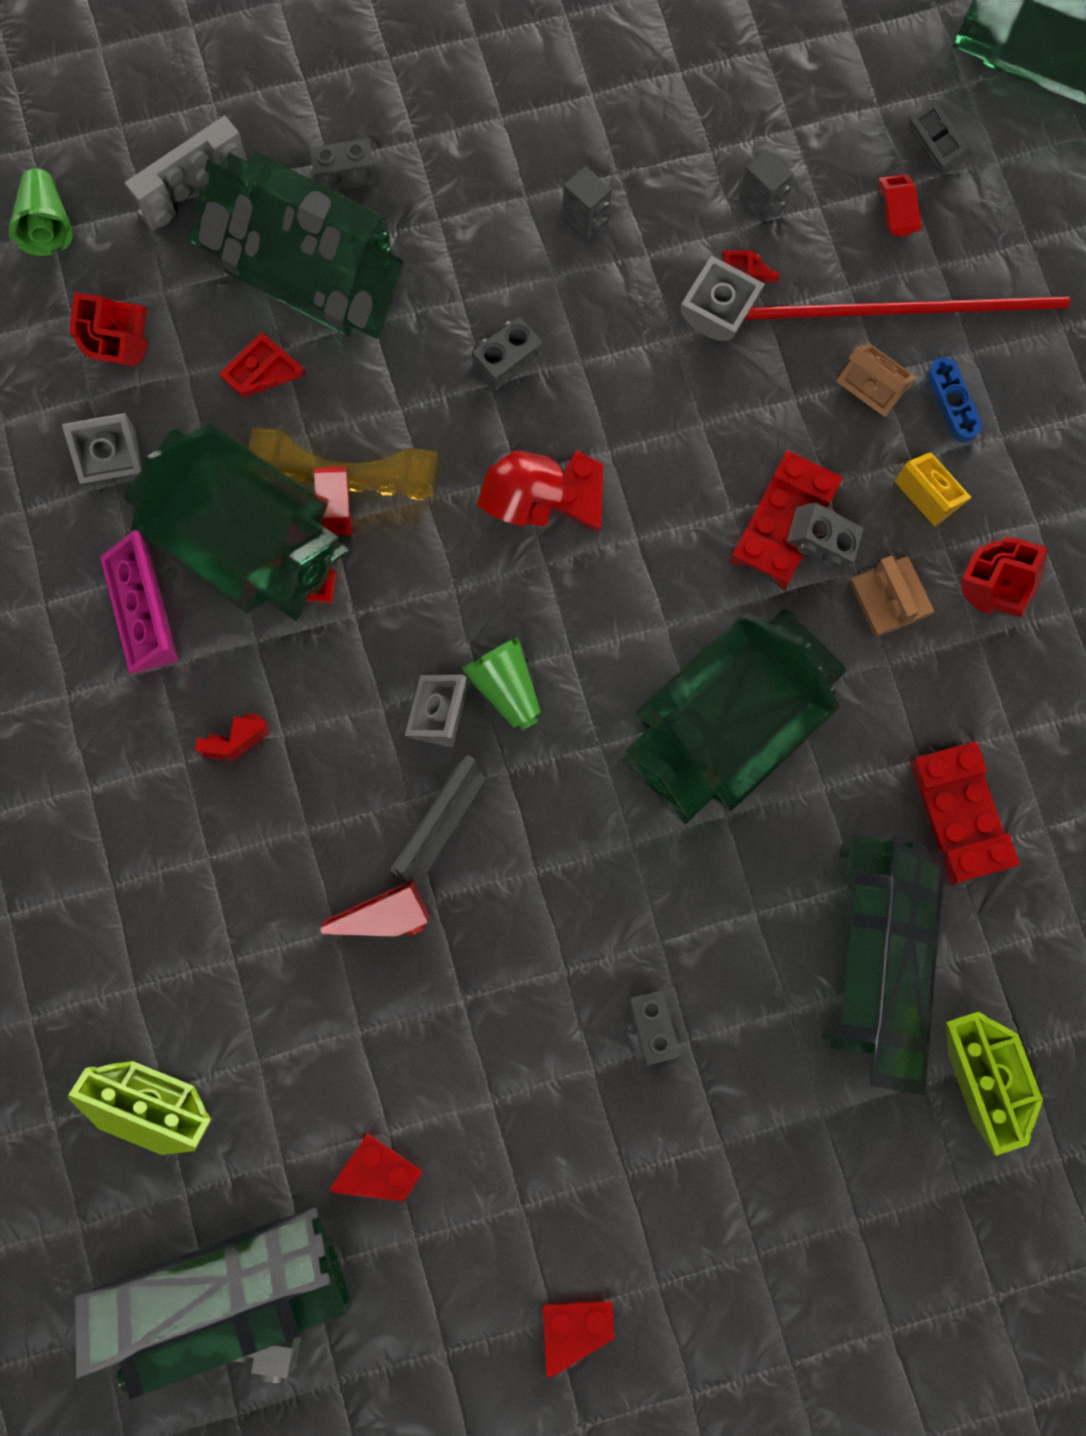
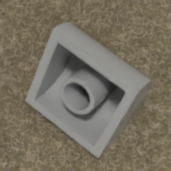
M710 256L683 300L681 313L685 320L703 335L719 341H729L734 338L765 284Z

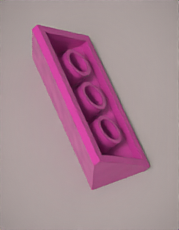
M132 531L100 557L129 674L178 661L149 545L139 531Z

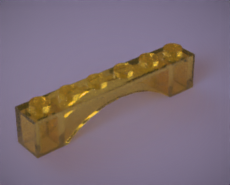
M252 427L246 464L250 473L258 478L271 479L272 476L281 477L291 483L315 482L314 468H325L328 466L346 467L349 490L361 492L364 489H370L386 496L400 493L407 494L412 499L424 500L426 497L434 498L439 458L438 452L405 448L395 455L378 461L359 464L339 463L307 452L294 443L283 431Z

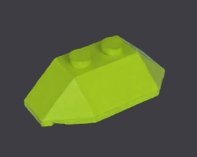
M980 1012L945 1022L949 1059L971 1119L994 1156L1027 1146L1043 1099L1019 1035Z
M134 1061L109 1064L99 1068L95 1066L85 1068L68 1095V1099L99 1130L160 1155L195 1151L211 1123V1118L206 1113L194 1086Z

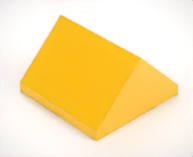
M931 452L908 461L894 481L934 527L972 498Z

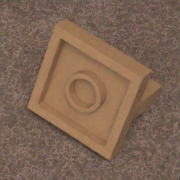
M866 343L854 349L849 357L851 361L836 382L886 417L904 392L911 388L917 377L872 344Z
M893 555L881 559L874 570L851 578L849 581L875 638L931 616L935 612L908 556L896 561Z

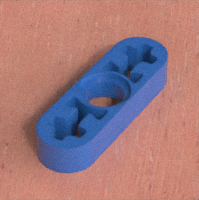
M947 357L938 358L928 370V381L952 437L961 443L971 442L981 430L982 423L957 364ZM939 368H941L942 372L948 371L949 374L946 379L943 374L937 375ZM951 393L959 395L962 399V405L958 407L951 406L947 402L946 396ZM962 422H964L965 425L972 426L969 433L967 429L960 428Z

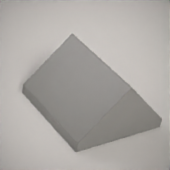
M126 413L62 425L80 484L142 473L136 430Z
M420 675L405 736L453 748L468 691L467 677L464 675Z

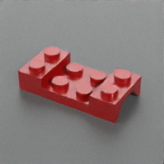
M787 450L729 563L750 566L770 576L779 588L786 590L804 555L797 551L798 547L787 542L796 507L817 503L828 508L843 477Z
M977 741L918 757L910 762L939 851L945 854L944 866L951 886L1020 865L1010 835H1005L987 785L984 776L987 769Z

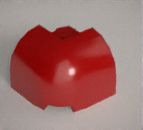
M74 292L70 319V336L74 337L78 348L87 357L107 363L137 366L142 361L148 345V340L143 338L148 307L113 301L103 296Z
M511 451L510 455L503 457L495 466L490 465L476 505L491 516L514 525L525 527L526 524L546 527L554 501L561 502L564 490L562 470L557 462L548 456L525 451Z
M1004 537L1003 540L991 542L984 547L980 545L973 554L962 577L961 589L963 596L972 606L989 615L992 614L993 610L1023 618L1030 600L1034 599L1046 563L1047 547L1012 537Z

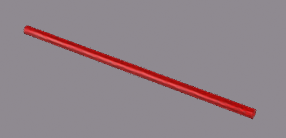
M1070 297L752 307L745 320L1068 309L1070 307Z

